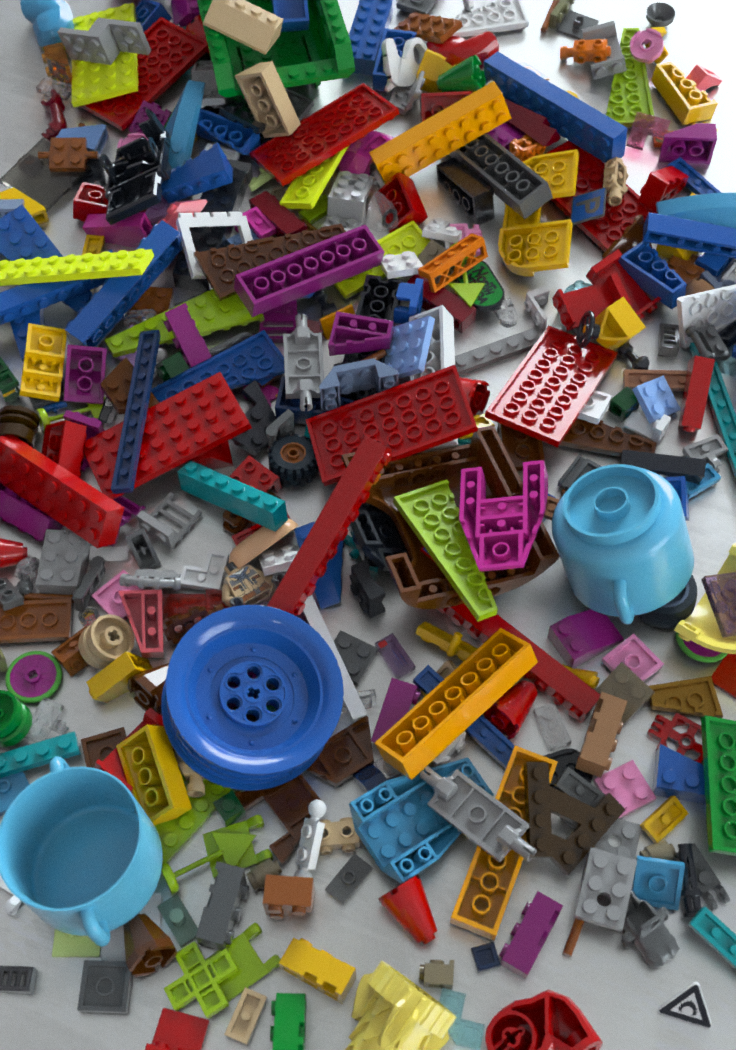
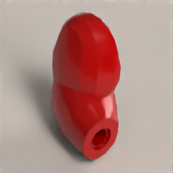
M490 31L483 32L467 40L452 35L442 44L426 43L427 49L446 58L445 61L452 66L459 64L470 56L476 55L482 65H479L481 71L484 69V61L497 51L499 52L497 38Z
M549 989L532 998L516 1000L501 1009L492 1018L486 1028L485 1035L488 1050H599L603 1044L579 1007L569 997Z

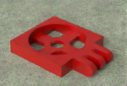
M677 712L672 721L661 715H656L655 721L657 722L651 724L653 729H649L647 734L660 742L659 745L662 744L666 747L667 738L676 741L678 744L676 752L685 755L686 751L689 750L700 754L699 758L694 761L701 764L703 761L702 745L697 743L694 738L697 731L702 736L701 725ZM678 726L689 727L687 732L682 734L673 730V728ZM682 739H689L690 745H683Z

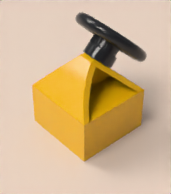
M622 297L607 307L596 318L592 311L585 312L578 326L576 341L579 348H585L590 340L594 339L605 348L615 351L646 327L626 299Z

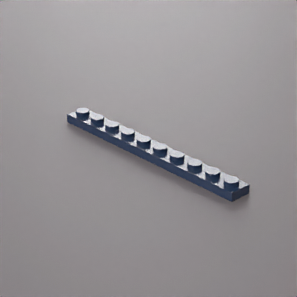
M159 330L140 332L111 485L113 494L132 493L134 490L161 337Z

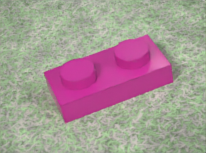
M257 206L242 213L247 218L249 228L259 239L267 238L277 233L276 227Z

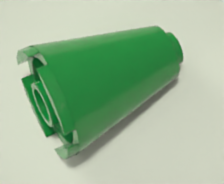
M476 55L470 56L441 74L436 82L438 89L442 92L477 91L486 86L484 70L481 71L479 65H482L480 59Z

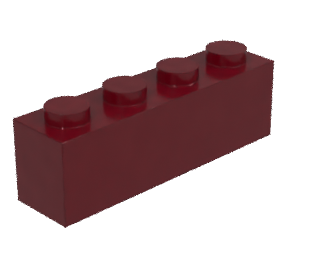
M264 191L249 199L250 209L257 206L276 227L277 233L274 235L277 237L288 233L290 235L302 233V231L308 230L304 221H300L295 213H291L285 206H281L277 198L268 191Z
M419 274L413 275L406 282L415 284L416 278L424 279L422 309L427 311L443 305L453 316L454 329L461 334L475 321L476 308L473 305L470 308L458 295L451 293L444 287L436 293L431 292L428 279L419 276Z

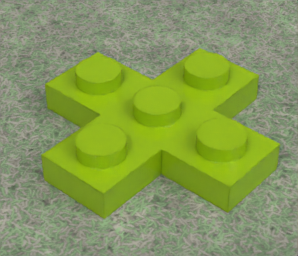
M194 941L178 951L175 957L184 975L164 988L174 1010L178 1011L197 999L205 1016L209 1019L228 1007L229 1003L219 984L239 971L229 950L225 948L206 960L198 944Z

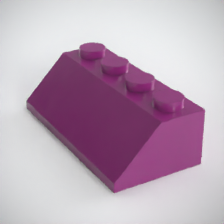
M0 483V517L3 521L17 526V529L22 532L29 533L37 541H44L46 529L61 530L64 527L58 521Z

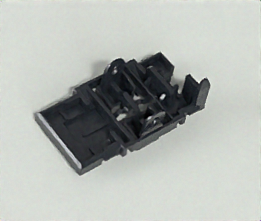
M149 109L145 111L149 119L139 124V128L147 139L143 136L118 148L115 162L111 163L106 154H101L100 156L102 166L108 174L105 197L108 200L106 220L110 225L160 203L162 197L161 185L163 181L170 179L171 165L168 162L170 144L167 141L169 133L154 112Z

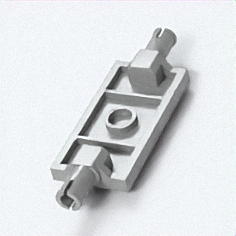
M298 314L295 317V330L291 334H283L286 399L300 398V409L305 411V405H307V411H310L313 408L312 398H320L319 385L324 380L321 333L310 331L307 324V315L302 314L303 320H301V315Z
M429 766L424 768L427 772L422 771L420 778L431 785L435 791L434 796L427 803L429 808L499 863L512 849L527 862L532 859L530 854L534 857L537 849L521 838L529 828V824L458 769L446 778L445 776L441 777Z

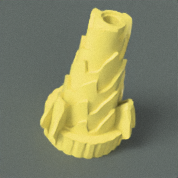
M381 961L373 973L365 974L360 979L351 1017L359 1021V1023L348 1037L351 1042L345 1050H439L449 1040L448 1030L457 1017L410 979Z

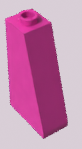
M139 212L113 225H110L106 220V214H88L82 228L87 235L104 236L105 243L137 248L140 241L151 233L153 226L145 212Z

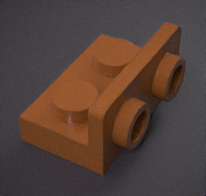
M86 626L51 652L71 677L88 665L81 656L78 647L79 637L83 630L87 628Z

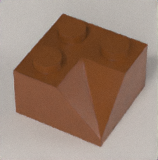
M266 874L263 907L266 915H270L269 918L281 920L284 916L290 917L292 914L302 916L306 915V912L312 913L315 897L313 878Z

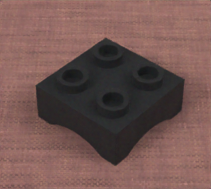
M365 559L352 565L351 575H349L352 583L350 589L354 596L359 597V605L364 613L367 612L370 619L384 613L385 607L382 604V600L385 597V591L372 579L369 572V563Z

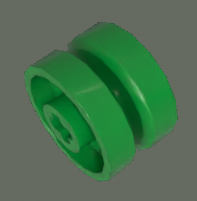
M0 690V747L6 748L19 743L29 733L32 725V714L30 709L9 691Z

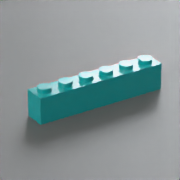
M191 460L177 471L181 490L276 532L288 520L286 502L282 499Z

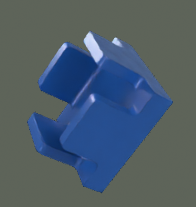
M416 278L415 284L399 283L396 299L409 301L410 303L409 307L399 306V308H394V323L409 322V317L421 313L424 279Z

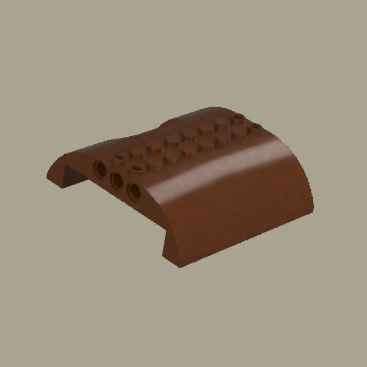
M494 425L478 428L479 431L473 433L470 444L411 455L400 460L390 461L380 471L379 481L375 485L373 484L369 490L370 496L366 503L383 510L392 518L409 554L410 560L406 552L385 557L402 600L409 606L419 609H441L465 603L438 565L420 551L424 546L394 505V497L447 479L451 493L454 494L456 506L460 510L461 469L482 467L486 479V499L523 495V483ZM355 452L341 456L345 468H347ZM541 522L523 568L482 572H484L486 577L485 581L488 589L491 590L493 596H497L535 579L559 559L560 555L543 522Z

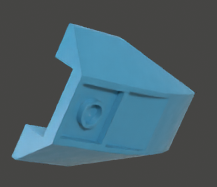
M468 757L431 768L441 777L445 776L446 778L458 769L482 789L494 796ZM421 772L412 780L405 775L386 780L349 803L355 832L380 870L401 884L436 862L461 834L459 830L429 808L427 803L432 799L435 791L431 785L420 778Z

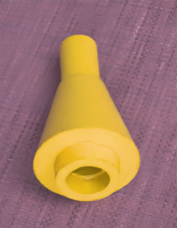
M562 664L592 689H596L600 680L597 677L598 672L573 669Z

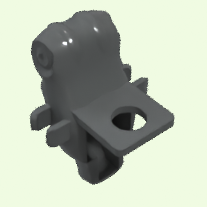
M631 890L623 926L626 933L622 935L621 942L625 947L635 944L641 952L643 959L651 968L663 966L667 960L673 959L680 950L676 939L669 933L664 924L670 912L666 907H661L658 910L654 909L647 901L637 898L634 891Z

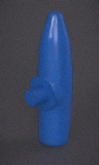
M56 402L42 408L47 413L54 412L56 414L59 409L67 407V402Z

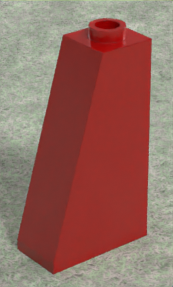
M695 355L688 361L678 427H683L685 432L695 433V430H700L702 427L715 359Z

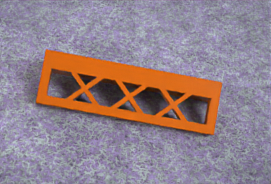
M471 233L418 269L419 276L428 279L431 292L436 293L488 257L484 237ZM480 248L481 254L475 258V253ZM468 257L466 264L462 267L463 259ZM455 266L453 273L448 276L450 268ZM442 275L439 283L435 284L434 279L437 276Z

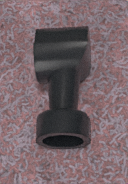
M325 289L318 290L313 294L314 301L321 306L322 318L337 311L335 303L327 301L328 294Z
M629 342L619 348L618 354L622 358L627 357L632 363L631 369L648 370L650 364L648 357H638L633 352V346Z

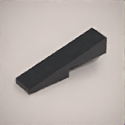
M622 450L620 464L644 468L668 477L685 476L686 481L700 484L705 475L707 459Z

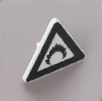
M693 982L658 1008L660 1014L705 1028L712 1027L698 982Z

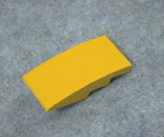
M28 323L19 396L59 402L67 337L65 329Z

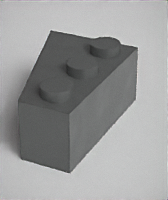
M217 861L215 869H217L218 874L215 883L210 884L209 891L211 894L207 906H204L196 940L199 945L222 951L226 948L227 944H232L235 933L232 929L234 923L240 920L242 913L240 905L242 899L246 900L248 896L249 886L247 885L244 868Z

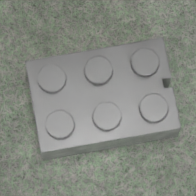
M46 529L35 583L39 593L73 595L74 591L80 587L82 578L87 572L91 544L70 530L66 534L65 530Z

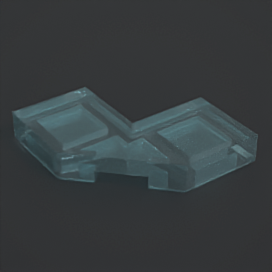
M442 988L439 1002L457 1017L448 1030L453 1042L457 1046L480 1050L485 1025L461 1019L466 997L465 993Z

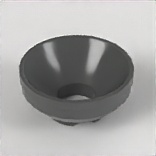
M664 2L652 3L646 9V19L653 27L670 25L676 15L675 9Z

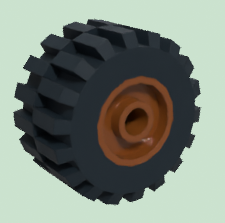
M288 434L285 438L279 437L278 442L274 441L268 453L269 470L279 477L281 485L284 484V487L287 488L289 486L297 488L299 485L301 487L306 486V482L311 483L312 478H315L318 472V464L311 439L306 440V436L303 435L299 437L298 434H294V436Z

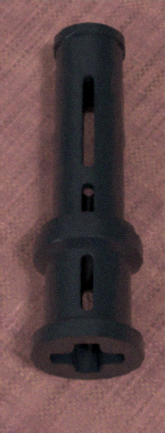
M678 844L680 862L685 864L683 890H681V897H683L685 908L683 917H694L701 909L700 896H702V891L697 887L693 844Z

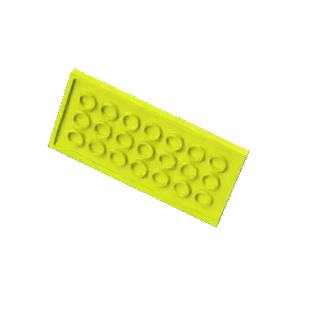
M134 3L123 4L119 7L108 8L104 11L93 12L85 16H78L72 19L74 29L88 31L97 18L136 22ZM121 51L111 65L72 59L71 103L74 108L138 91L137 53Z

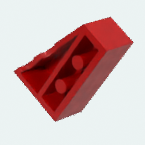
M674 166L650 172L646 183L640 190L641 195L638 201L656 212V203L673 199L682 192L689 176Z

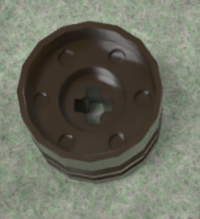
M10 405L1 408L0 436L14 435L34 448L40 423L39 416L34 411L22 406Z

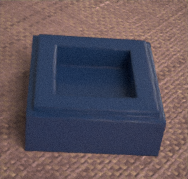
M494 942L471 948L477 973L501 967Z

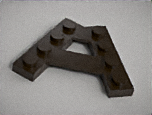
M525 762L523 763L526 822L529 824V828L526 830L527 843L537 849L534 857L531 854L530 857L549 858L565 876L569 875L625 809L610 793L605 794L595 807L581 802L549 785V763ZM551 813L577 825L566 840L552 834Z

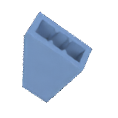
M100 124L61 129L59 135L55 138L86 137L87 151H98L100 157L109 136L107 126Z

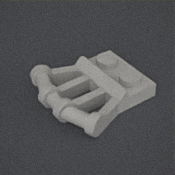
M150 568L137 569L134 576L123 573L120 576L119 583L125 587L138 586L139 589L153 587L154 590H160L161 588L180 590L181 574H177L174 570L155 571V569Z

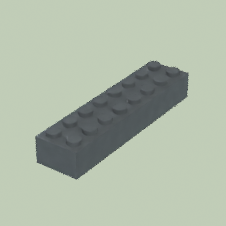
M487 133L448 154L451 158L454 157L459 162H462L465 167L481 178L487 185L491 186L494 194L523 219H526L553 198L547 181Z

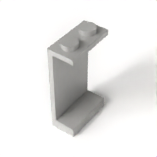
M614 20L582 29L583 40L608 39V46H611V56L607 57L606 61L598 63L589 62L593 80L627 71L625 57L622 55Z

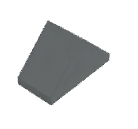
M144 527L125 536L129 551L140 570L144 568L152 569L161 564Z

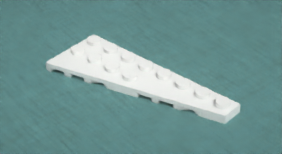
M736 284L676 299L680 346L684 349L690 347V344L693 343L691 337H688L685 332L690 326L703 327L714 325L717 332H719L736 320Z

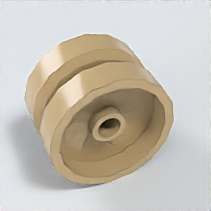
M112 614L102 615L83 630L79 637L78 647L81 656L88 664L94 668L104 669L124 652L130 653L132 651L135 637L132 628L124 619Z

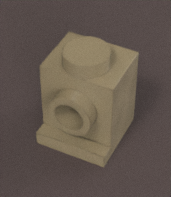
M430 960V963L420 965L419 980H424V988L452 990L454 960H449V965L444 964L442 960Z

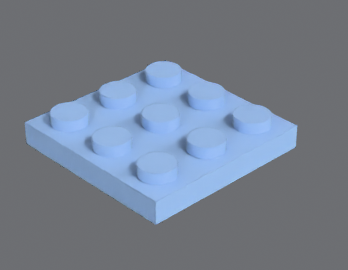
M430 315L394 326L391 347L386 349L387 355L385 356L384 364L398 370V379L424 372L435 318Z

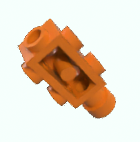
M608 39L574 40L573 47L560 46V60L573 58V62L579 64L590 61L598 63L606 61L607 57L611 56V46H608Z
M527 134L519 140L513 139L509 145V152L522 162L531 157L542 155L546 149L545 146H542Z

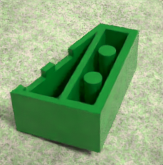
M276 993V1000L271 1002V1016H275L274 1026L270 1027V1042H273L272 1050H305L306 993Z

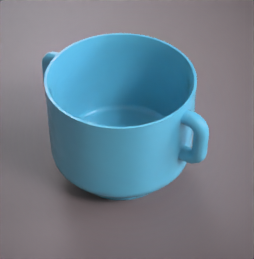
M625 464L602 466L587 472L577 479L563 494L555 507L552 516V535L574 595L591 610L605 615L619 616L620 621L628 625L633 622L635 615L651 612L669 603L684 589L690 580L694 568V553L682 504L674 487L659 474L644 468Z
M55 756L49 763L50 773L28 785L14 799L0 824V875L8 889L46 924L63 933L88 936L97 946L104 947L110 941V931L123 926L133 919L153 896L162 871L163 853L161 840L151 819L130 790L118 778L100 769L70 767L63 758Z

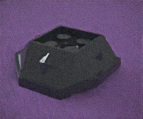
M366 502L362 503L358 509L359 515L357 519L351 522L348 527L362 561L366 559L369 566L378 567L381 571H389L385 557L406 552L410 560L392 518L383 510Z

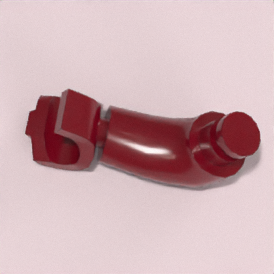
M54 89L50 91L52 97L48 102L44 100L40 102L51 115V121L47 124L48 129L45 130L46 133H41V136L48 144L51 143V138L59 135L61 129L67 128V122L63 114L65 105L60 95Z

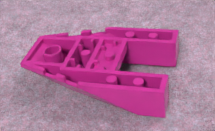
M544 460L523 462V495L486 499V479L482 467L461 469L459 520L479 572L524 567L546 510L548 474Z

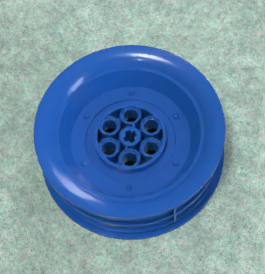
M241 605L225 608L210 614L196 623L186 632L176 646L169 662L162 691L161 714L166 735L178 756L201 777L217 785L235 790L256 791L270 789L285 784L301 775L315 762L324 749L341 715L344 696L343 679L337 659L327 642L314 628L302 619L286 611L269 606ZM247 673H254L256 674L257 678L252 679L247 675ZM234 682L238 687L231 688L227 683ZM272 684L276 687V690H270L266 685ZM233 703L238 709L231 710L227 707V704ZM272 705L276 708V711L271 712L266 706ZM253 715L257 721L251 722L246 716Z

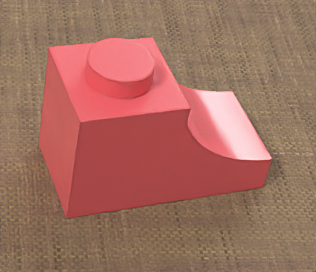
M698 64L695 65L686 77V79L693 80L696 83L695 87L700 91H705L712 86H719L723 81L712 70Z

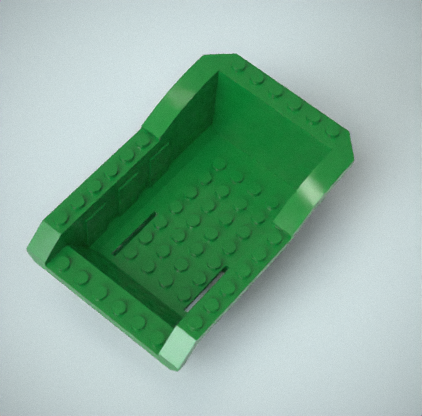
M197 0L202 25L212 0ZM245 0L273 14L272 0ZM307 0L309 30L281 32L279 38L266 55L203 25L218 94L225 98L242 95V98H245L235 75L244 71V67L246 70L258 63L273 61L284 88L314 83L315 88L318 89L321 82L349 77L355 71V63L350 37L338 0Z

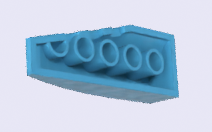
M187 81L165 128L169 133L167 138L170 144L168 162L171 165V170L177 166H183L191 158L205 82Z
M736 192L692 195L656 203L657 213L661 215L736 229Z

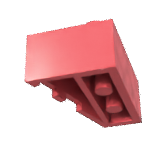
M162 589L119 591L121 602L133 630L141 656L144 658H164Z

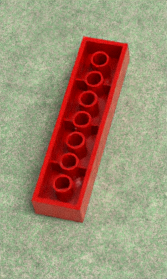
M0 436L1 484L94 547L100 548L115 544L125 507L16 436Z

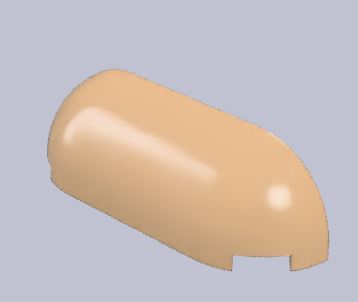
M288 518L276 532L262 526L232 549L229 563L234 562L238 569L242 568L299 525Z

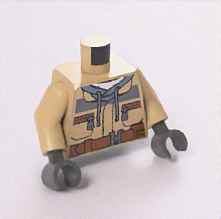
M230 562L224 567L228 576L225 578L221 588L222 602L228 607L255 605L270 596L273 588L272 585H275L277 589L284 574L276 573L264 576L261 570L253 568L251 565L238 569L234 562Z

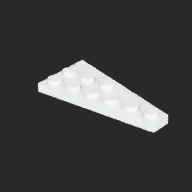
M521 0L488 1L470 9L466 14L459 13L456 18H453L462 21L463 27L453 34L458 37L479 35L486 31L494 33L529 27V19Z

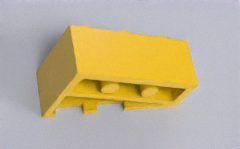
M293 937L279 961L280 969L343 1004L356 980V968L334 958L324 950L320 951L312 947L313 945L303 938L298 940Z

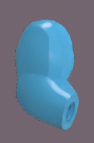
M64 0L20 1L24 17L33 24L34 35L39 46L49 47L62 43L58 30L60 28L74 29L71 8Z

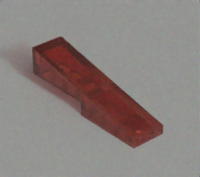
M206 590L205 594H163V620H168L169 617L176 614L184 615L188 613L190 608L195 606H204L207 611L214 609V606L221 603L224 609L229 607L222 602V590Z

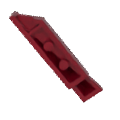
M505 99L512 118L508 121L545 147L561 139L557 130L550 127L551 125L546 117Z

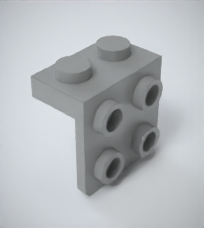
M424 71L420 72L412 87H395L392 89L388 101L398 108L400 114L405 116L408 110H412L415 103L414 100L419 99L422 92L420 88H422L425 82V78H423Z

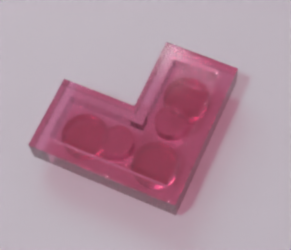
M637 112L626 146L643 150L648 135L663 139L664 134H667L671 121Z

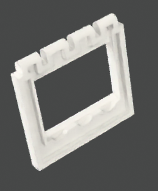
M241 211L228 212V216L226 212H211V217L209 212L194 213V217L192 213H178L176 225L180 232L181 243L191 279H206L193 256L196 251L189 227L237 226L242 244L253 240L247 218L242 215Z

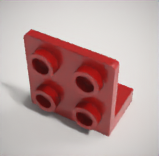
M250 455L229 476L265 493L270 489L277 493L282 488L279 477Z
M163 1008L152 1044L147 1043L145 1050H201L209 1026V1020Z

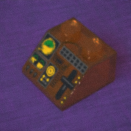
M63 43L43 46L44 54L41 55L44 64H48V67H45L47 77H51L53 84L72 91L73 78Z

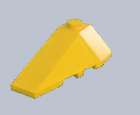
M429 49L424 53L416 79L420 72L424 71L423 78H425V82L420 89L429 93H439L442 91L437 87L438 77L454 66L447 63L444 56Z

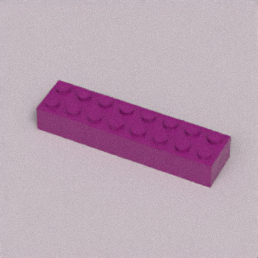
M366 224L235 275L234 290L250 315L254 317L380 266L384 250Z

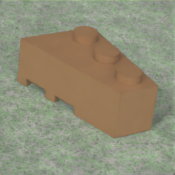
M601 692L588 725L575 766L576 769L600 778L604 770L609 771L613 759L609 756L611 752L614 753L618 743L615 737L616 734H620L623 726L621 719L627 704L626 700Z

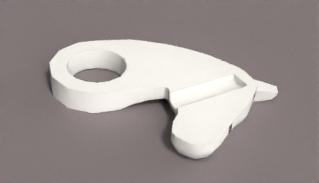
M418 37L411 38L405 42L403 55L400 57L394 40L392 38L385 39L381 45L383 69L387 77L385 91L389 92L395 87L413 85L424 53L427 50V45ZM414 46L419 54L418 64L416 63L413 55Z

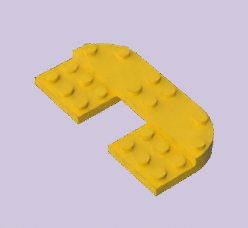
M577 149L537 155L523 161L525 165L548 182L553 198L575 196L579 159ZM505 203L503 228H500L498 250L505 266L514 274L524 277H534V272L569 268L572 235L571 219L540 223L541 207L526 219H523Z

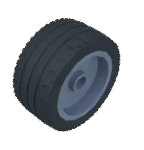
M691 575L684 589L669 603L656 610L637 616L643 622L661 629L676 627L681 620L689 617L695 608L697 585L693 575Z

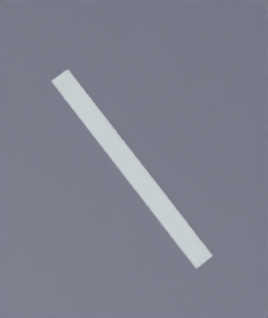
M312 595L308 596L304 603V614L310 626L327 642L337 659L343 679V699L353 719L364 716L367 712Z

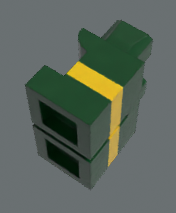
M0 357V396L5 403L13 404L20 399L19 382Z

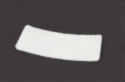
M90 546L89 560L96 556L103 557L104 561L128 560L129 548L128 546L100 548Z

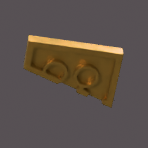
M711 676L649 686L655 692L649 699L653 710L723 718Z

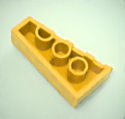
M671 61L656 64L651 82L683 125L712 119L718 105L717 101H711L707 97L708 94L704 90L700 91L695 87L696 83L693 80L686 79L685 73Z

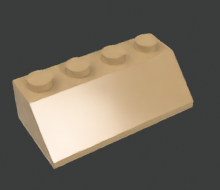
M212 0L203 21V25L265 55L279 38L283 24L282 18L245 0Z
M273 61L258 63L235 75L255 120L266 124L265 131L262 132L264 138L290 136L300 126L301 123Z

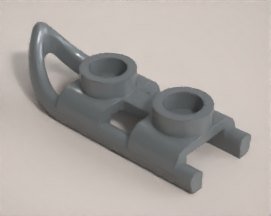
M249 332L239 333L209 350L210 354L213 357L248 339L253 334Z

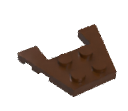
M302 774L285 784L270 789L243 792L239 790L234 792L245 812L260 801L265 800L288 833L269 845L270 850L280 864H284L299 845L304 819L311 818L308 812L309 804L313 800L321 799Z

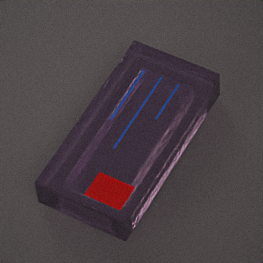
M393 633L375 643L378 652L397 679L415 670L416 666Z

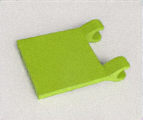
M258 814L245 821L211 832L250 834L249 830L262 828L264 820ZM211 832L202 834L207 855L219 850ZM251 843L236 866L246 869L258 865L269 858L273 861V854L270 849L255 854L253 843ZM222 855L209 861L214 879L218 874L217 869H215L217 861L226 863Z
M257 923L250 925L243 933L233 939L231 945L227 944L226 946L239 969L237 973L219 984L228 1002L243 993L245 987H251L267 974L279 968V961L281 959L277 954L263 964L249 942L262 933V929ZM221 950L216 951L211 956L206 958V960L210 959L211 957L219 953Z

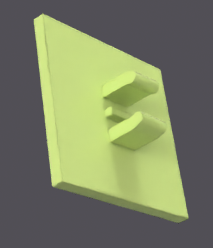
M55 929L52 957H100L101 946H97L88 936L71 935Z

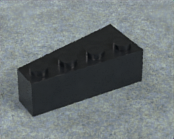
M454 157L436 165L438 181L449 194L453 193L458 205L462 204L465 207V213L468 217L473 216L474 224L481 225L495 218L494 191L491 186L487 185Z

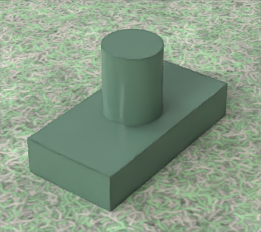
M178 894L157 906L181 948L196 939L198 927Z

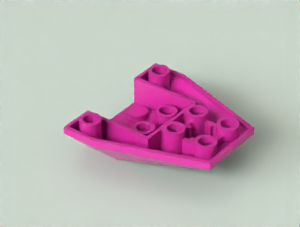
M374 130L347 148L337 168L341 172L349 171L354 174H367L370 176V165L373 163L369 152L394 137Z

